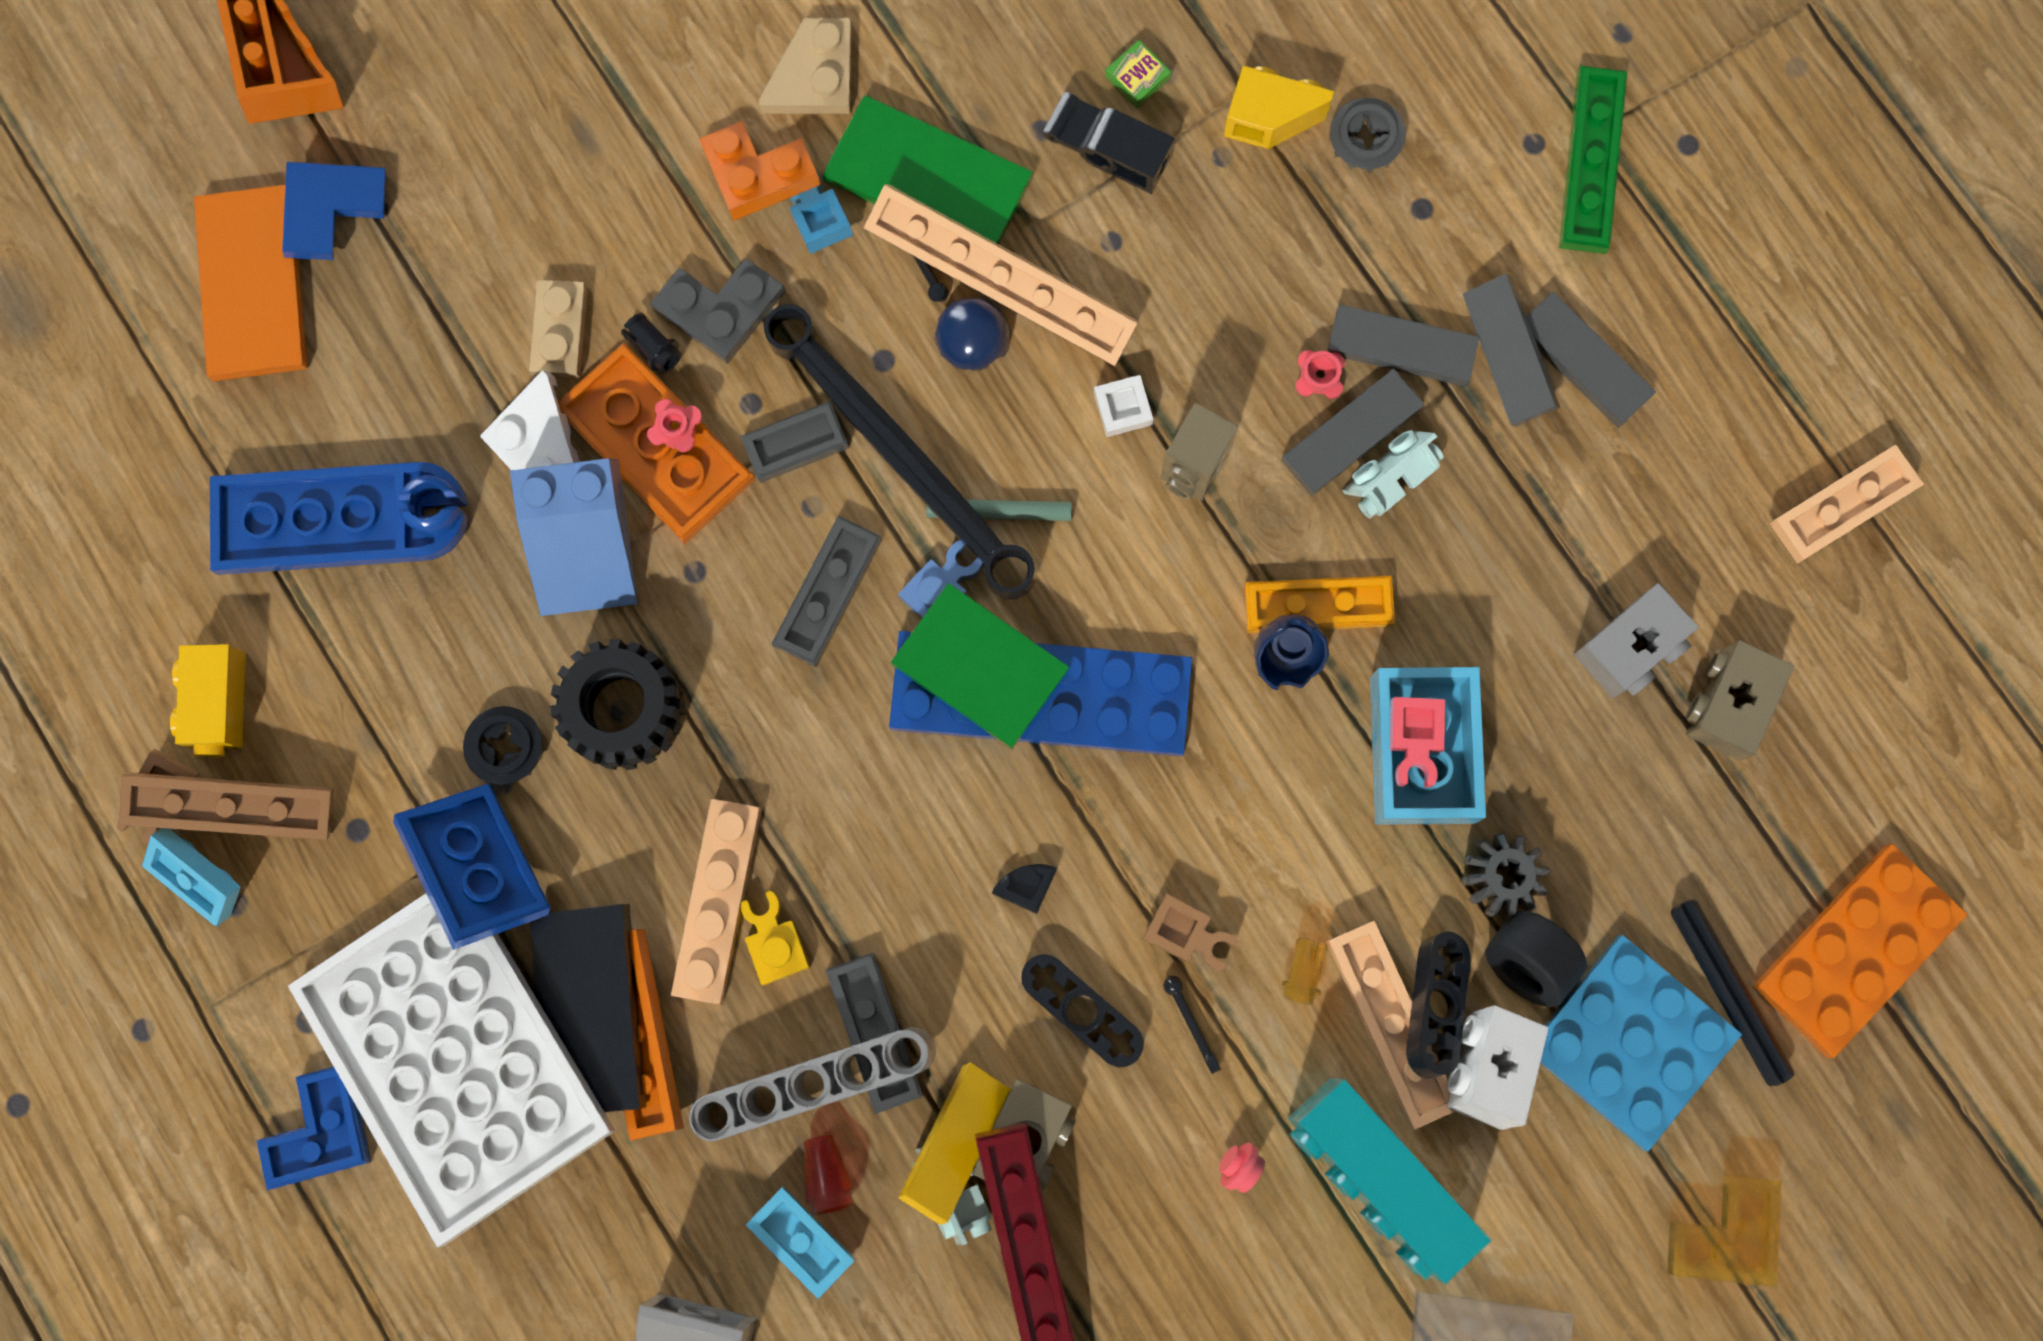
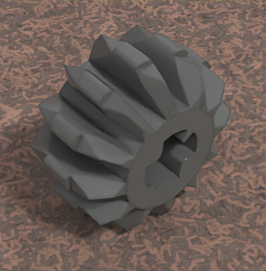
M1498 833L1494 835L1493 846L1484 839L1475 844L1480 857L1469 855L1464 859V864L1476 870V874L1462 877V884L1467 886L1477 884L1479 890L1469 897L1472 904L1479 903L1488 898L1485 907L1486 915L1495 916L1501 906L1507 919L1512 915H1517L1519 911L1518 905L1523 910L1531 912L1536 909V904L1531 894L1534 896H1545L1547 894L1548 888L1537 882L1536 878L1549 875L1550 869L1547 866L1535 868L1533 861L1542 855V850L1537 847L1525 854L1523 852L1526 845V838L1519 835L1515 837L1509 845L1505 833ZM1508 865L1510 866L1509 875L1515 878V882L1502 886L1503 877L1496 873V869Z

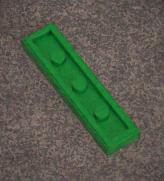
M1582 65L1577 71L1559 239L1560 249L1606 254L1610 249L1628 71Z

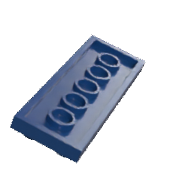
M899 631L897 652L912 632ZM1036 643L1069 666L1070 669L1018 742L1183 757L1192 657ZM895 668L889 722L890 730L997 740Z

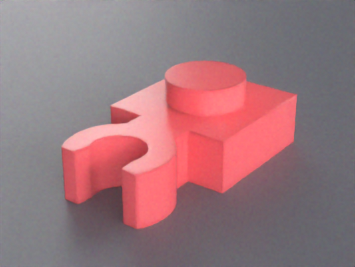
M1393 697L1391 699L1390 750L1404 751V760L1400 762L1395 772L1398 786L1408 784V770L1410 767H1418L1424 772L1425 788H1431L1435 785L1438 773L1434 762L1429 758V752L1441 753L1444 751L1445 699Z

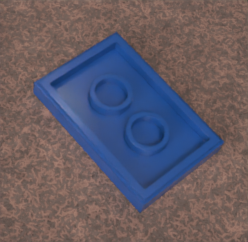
M490 783L394 814L393 824L453 950L549 915L551 907Z

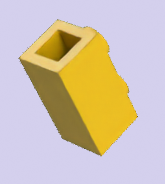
M229 644L179 645V659L175 660L172 667V680L175 688H177V707L171 712L170 729L175 737V744L193 750L194 757L223 758L225 757V750L243 749L245 652Z

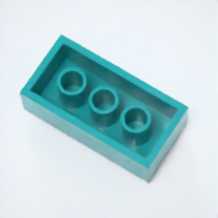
M1330 1078L1287 1118L1295 1127L1289 1134L1294 1142L1310 1158L1313 1157L1315 1160H1318L1320 1157L1323 1158L1330 1166L1324 1173L1325 1176L1345 1197L1348 1196L1351 1200H1354L1356 1197L1360 1199L1366 1206L1359 1212L1361 1216L1380 1236L1383 1235L1387 1240H1390L1392 1237L1396 1239L1401 1246L1395 1253L1416 1276L1419 1275L1425 1281L1433 1277L1446 1285L1491 1242L1490 1238L1345 1079Z

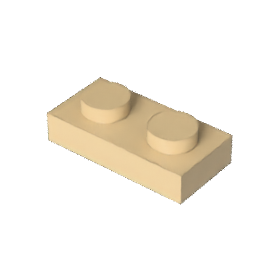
M537 280L529 372L533 377H536L544 370L550 372L555 378L581 379L588 287L585 282Z

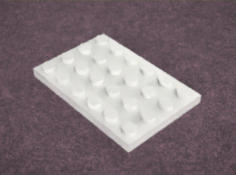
M424 894L288 985L437 1248L447 1245L615 1132L614 1127L499 935L496 934L453 950L427 894Z

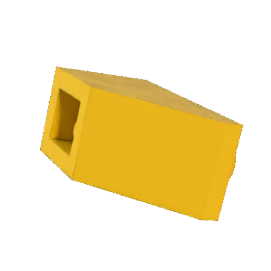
M1243 66L1227 115L1223 136L1269 149L1326 120L1335 91L1325 89L1322 84L1313 80L1303 79L1296 81L1279 76L1276 71L1267 67L1258 66L1250 68Z

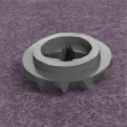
M1359 98L1346 103L1337 111L1331 122L1329 140H1331L1334 148L1335 157H1340L1345 161L1349 169L1357 167L1366 169L1370 173L1376 168L1388 167L1401 153L1405 142V126L1399 113L1388 103L1375 98ZM1364 120H1366V126L1369 127L1370 134L1379 136L1374 138L1370 150H1367V147L1364 146L1362 139L1354 137L1359 135Z

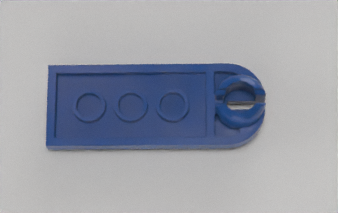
M427 462L210 476V571L217 575L437 559L455 548L465 533L468 515L459 507L467 506L466 495L460 483L447 470ZM445 508L435 515L424 516V509Z

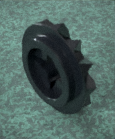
M508 706L494 707L478 715L469 725L463 741V753L468 767L480 779L491 784L513 785L522 778L532 775V770L537 762L543 758L541 750L544 737L535 720L522 710ZM510 731V741L522 749L521 753L515 752L514 754L506 753L503 760H498L499 751L492 748L490 744L485 743L486 739L491 741L495 739L503 740L506 733Z

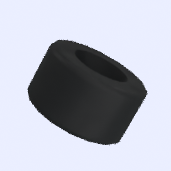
M1520 911L1517 915H1512L1492 938L1485 950L1489 966L1508 988L1522 998L1545 1007L1559 1006L1588 967L1584 952L1567 931L1552 920L1528 911Z

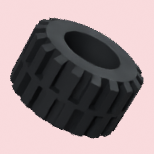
M609 639V645L606 646L599 641L589 644L590 652L585 655L579 650L570 656L575 663L570 669L562 665L557 673L563 679L561 685H553L551 690V696L556 699V705L550 706L551 717L558 721V725L555 728L560 737L568 742L567 745L592 763L600 764L607 769L617 770V767H623L626 770L637 769V763L645 762L648 765L656 761L657 758L654 754L659 750H663L666 753L673 745L669 742L670 737L673 733L679 735L682 725L678 722L679 715H685V704L680 700V695H683V692L669 667L651 650L647 651L642 645L632 641L627 645L621 639ZM630 679L638 682L644 692V706L639 718L631 726L618 732H605L598 728L594 721L593 707L600 691L608 684L617 680Z

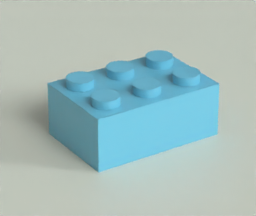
M1480 667L1378 668L1370 677L1375 825L1475 824L1485 819ZM1393 697L1445 699L1444 751L1441 753L1429 752V758L1434 762L1438 773L1437 781L1431 788L1424 787L1425 775L1418 767L1409 768L1407 785L1398 786L1396 783L1395 772L1397 766L1404 760V751L1390 750V706Z

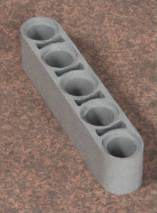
M916 1027L907 1028L705 1095L696 1100L691 1107L689 1114L690 1126L694 1134L700 1139L717 1141L914 1076L928 1069L933 1063L936 1055L935 1042L925 1030ZM904 1038L915 1040L921 1048L920 1061L915 1066L906 1065L898 1056V1047ZM856 1054L865 1055L872 1064V1075L867 1082L857 1080L851 1073L850 1064ZM808 1070L819 1073L824 1081L823 1093L819 1098L807 1094L803 1087V1078ZM761 1086L768 1087L775 1095V1108L770 1114L760 1110L756 1104V1093ZM713 1102L720 1103L727 1111L728 1120L723 1129L716 1128L709 1120L708 1112Z

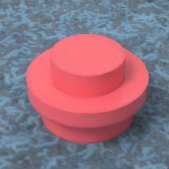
M1247 1142L1240 1147L1235 1145L1226 1152L1219 1165V1171L1222 1173L1220 1183L1227 1190L1236 1189L1241 1193H1245L1255 1185L1265 1167V1159L1258 1155V1148L1252 1143Z

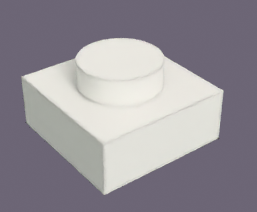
M1141 375L1094 387L1093 393L1106 437L1153 425V416Z

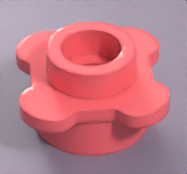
M1303 351L1297 359V363L1301 367L1300 379L1297 380L1295 385L1296 391L1303 397H1309L1311 394H1324L1329 399L1339 397L1343 391V385L1340 382L1341 372L1345 366L1343 356L1336 352ZM1323 371L1325 377L1318 378L1316 372Z
M669 399L659 401L655 405L657 416L654 426L649 428L647 432L648 439L655 446L665 444L667 447L677 449L680 452L691 450L695 444L696 425L702 420L700 410L693 405L686 408L676 406ZM672 422L679 423V427L675 430L671 429L670 425Z

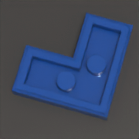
M287 162L282 246L284 258L334 260L336 216L385 219V168Z
M334 1067L295 1077L306 1127L256 1140L267 1190L371 1163L361 1113Z

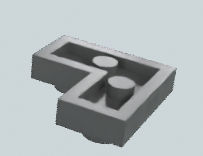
M746 258L718 294H715L679 268L650 305L656 313L728 365L786 291L784 285Z

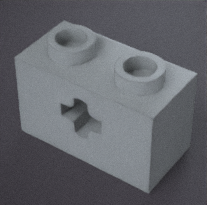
M1657 583L1573 655L1612 698L1626 690L1634 696L1656 677L1650 669L1662 659L1671 664L1692 646L1686 638L1699 627L1664 588ZM1641 637L1646 644L1637 653L1632 648V645L1636 642L1637 638Z

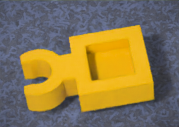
M773 891L766 892L769 910L764 915H756L752 910L750 901L745 900L741 902V912L744 918L751 924H754L758 933L746 937L745 941L762 986L811 968L794 921L790 920L779 925L777 918L781 912V903Z

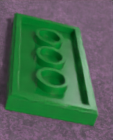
M864 95L830 158L822 177L824 182L874 205L884 185L889 184L989 240L1000 244L1033 179V171Z

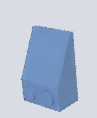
M607 458L510 470L516 519L540 616L639 604L619 459Z

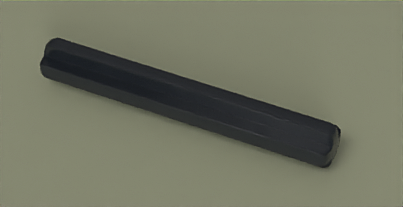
M1695 899L1687 900L1671 910V916L1733 1026L1742 1034L1740 1038L1766 1084L1778 1086L1794 1077L1792 1066L1698 901Z

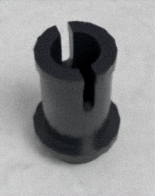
M643 313L635 314L624 324L625 329L621 330V335L628 339L648 359L647 366L651 370L667 373L678 364L682 357V353L678 350L679 343L674 339H667Z

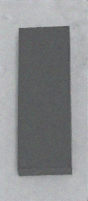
M1505 273L1463 293L1511 426H1520L1561 408L1512 276Z
M1554 292L1527 315L1540 353L1617 428L1621 427L1656 393L1643 378Z
M1339 304L1327 352L1339 353L1345 359L1467 387L1471 378L1479 337Z
M1392 369L1286 453L1281 461L1313 497L1421 411L1425 404L1401 376Z
M840 516L837 517L771 643L773 647L817 668L882 542L880 535Z
M874 953L826 969L851 1046L901 1030ZM903 1039L898 1047V1056L903 1063L913 1066ZM856 1054L855 1057L863 1081L867 1082L872 1075V1064L865 1055ZM917 1075L867 1091L875 1114L924 1096Z

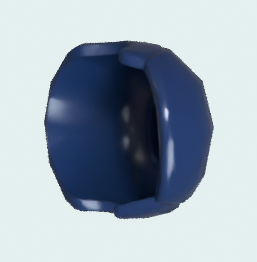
M963 298L952 303L941 313L934 339L940 355L955 368L962 370L970 369L972 371L984 370L996 359L1006 355L1009 350L1011 329L1005 314L985 299Z
M1291 614L1275 618L1261 628L1254 642V659L1258 675L1274 690H1278L1283 685L1303 688L1312 677L1323 670L1330 655L1326 633L1312 619L1302 615Z

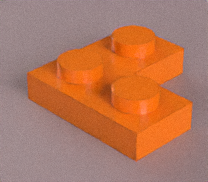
M742 121L699 138L733 221L821 185L818 174L801 138L759 156L756 154Z

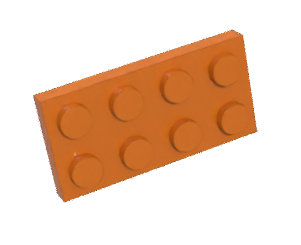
M1884 845L1752 987L1826 1058H1835L1968 914L1895 845Z

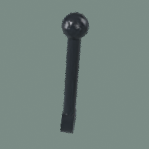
M913 256L930 286L928 289L929 298L934 302L945 301L949 295V289L946 284L938 283L929 264Z
M1168 976L1163 982L1164 991L1173 996L1210 1073L1214 1074L1220 1071V1066L1182 993V980L1177 976Z

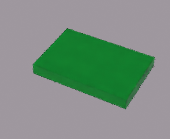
M949 583L890 662L897 670L1011 750H1013L1070 669L1069 666Z

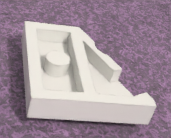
M542 370L480 435L510 470L580 462L577 450L572 447L570 442L571 430L566 414L561 413L554 391V387L557 386L556 379L550 372Z

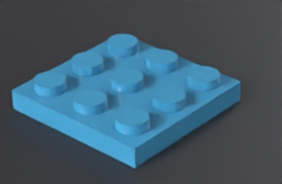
M1617 935L1544 1025L1549 1028L1540 1064L1642 1151L1649 1152L1742 1034L1624 935Z

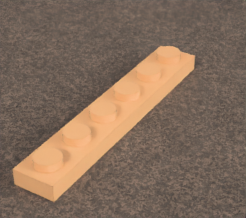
M889 184L884 185L864 226V229L1114 366L1120 360L1139 324V321Z

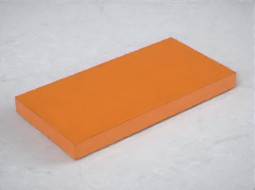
M285 185L194 196L207 377L212 381L308 369L299 259L284 258L282 252Z
M623 342L558 401L561 413L566 414L569 425L602 459H619L621 479L686 544L756 479L702 422L696 425L695 444L687 452H680L677 449L667 447L665 444L655 446L650 442L647 432L649 428L654 426L657 416L655 405L659 401L669 399L676 406L684 408L687 406ZM672 422L670 428L673 430L679 427L678 422Z

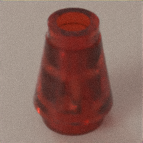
M833 1135L819 1136L804 1141L806 1204H811L813 1215L833 1213L853 1206L851 1194L856 1190L837 1145H835Z

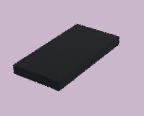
M630 904L552 912L547 916L531 921L536 999L603 1111L613 1112L646 1108V1095H643L642 1074H644L642 1047L638 1036V1025L640 1023L636 976L630 941V931L632 930Z

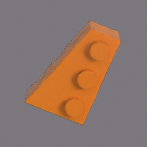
M217 0L236 93L248 124L343 109L334 79L321 63L308 38L300 30L283 0Z

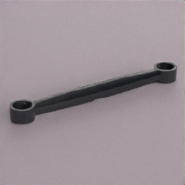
M783 304L774 308L767 315L764 322V333L771 349L782 358L797 359L825 394L875 451L930 510L986 565L985 572L988 584L996 595L1005 599H1018L1025 596L1032 589L1036 578L1035 566L1031 555L1020 546L1004 545L963 495L876 400L815 340V329L808 313L803 308L794 304ZM787 319H798L803 321L807 327L805 335L800 341L791 345H783L774 340V331L781 322ZM1004 558H1019L1027 564L1028 574L1021 585L1006 588L996 583L997 581L994 579L992 572L995 565Z

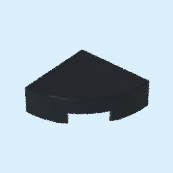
M1045 864L1019 867L1002 877L994 887L992 895L1037 915L1057 868Z

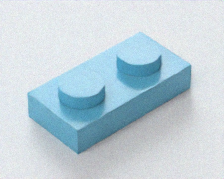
M161 828L152 834L142 867L215 927L230 918L241 888L230 874L223 869L217 868L200 854L191 842L179 837L171 829Z
M785 1186L746 1224L763 1244L818 1299L856 1260Z

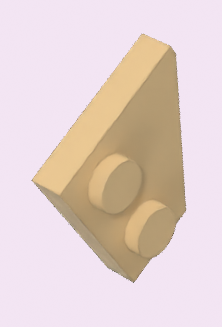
M851 18L803 19L759 98L761 114H851Z

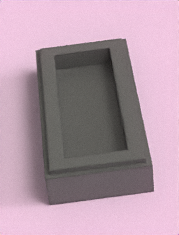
M830 401L741 436L759 483L849 449Z

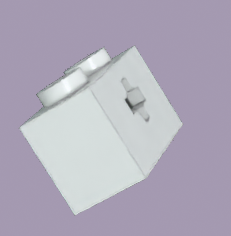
M1495 1005L1471 1012V1015L1463 1024L1461 1040L1463 1046L1458 1065L1450 1073L1448 1079V1091L1451 1094L1447 1109L1500 1130L1526 1125L1549 1027Z

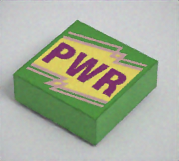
M1138 40L1105 69V78L1137 109L1171 79V71Z

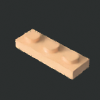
M1895 444L1769 524L1798 564L1923 486L1924 483Z

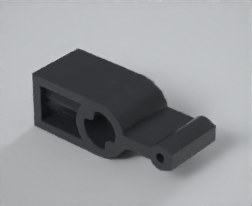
M1068 92L1063 93L1043 131V137L1049 141L1059 143L1080 153L1081 157L1090 165L1150 194L1153 193L1173 155L1175 137L1112 108H1096Z

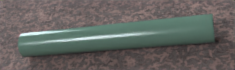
M966 499L982 519L1071 521L1072 502ZM926 505V517L938 518Z

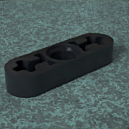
M1442 932L1427 938L1422 942L1418 951L1406 1057L1411 1069L1422 1078L1431 1079L1452 1072L1457 1067L1460 1058L1471 955L1465 940L1454 932ZM1443 948V955L1450 958V964L1445 965V958L1438 955V949ZM1440 975L1439 980L1434 979L1435 976ZM1433 991L1440 993L1447 1002L1448 1009L1444 1018L1438 1017L1431 1009L1430 995ZM1438 1029H1442L1443 1033L1437 1034ZM1432 1044V1051L1439 1055V1061L1434 1062V1056L1427 1053L1428 1045Z
M1041 954L1034 956L1025 964L1021 975L1025 991L1105 1062L1115 1067H1127L1134 1064L1140 1058L1144 1047L1140 1031L1060 960L1051 955ZM1049 964L1054 966L1056 972L1053 978L1063 988L1068 979L1077 985V988L1064 996L1059 1009H1055L1049 1003L1050 1000L1057 996L1051 989L1044 986L1037 991L1032 987L1035 977L1031 970L1036 965L1042 969L1046 968ZM1087 996L1094 1001L1097 1007V1015L1092 1023L1086 1026H1079L1069 1019L1067 1007L1073 998ZM1106 1012L1115 1018L1114 1022L1107 1025L1108 1028L1117 1035L1128 1031L1133 1036L1129 1042L1131 1048L1134 1049L1130 1056L1127 1057L1125 1054L1120 1053L1114 1058L1108 1053L1112 1044L1107 1038L1100 1034L1097 1042L1094 1043L1087 1036L1088 1033L1101 1025Z

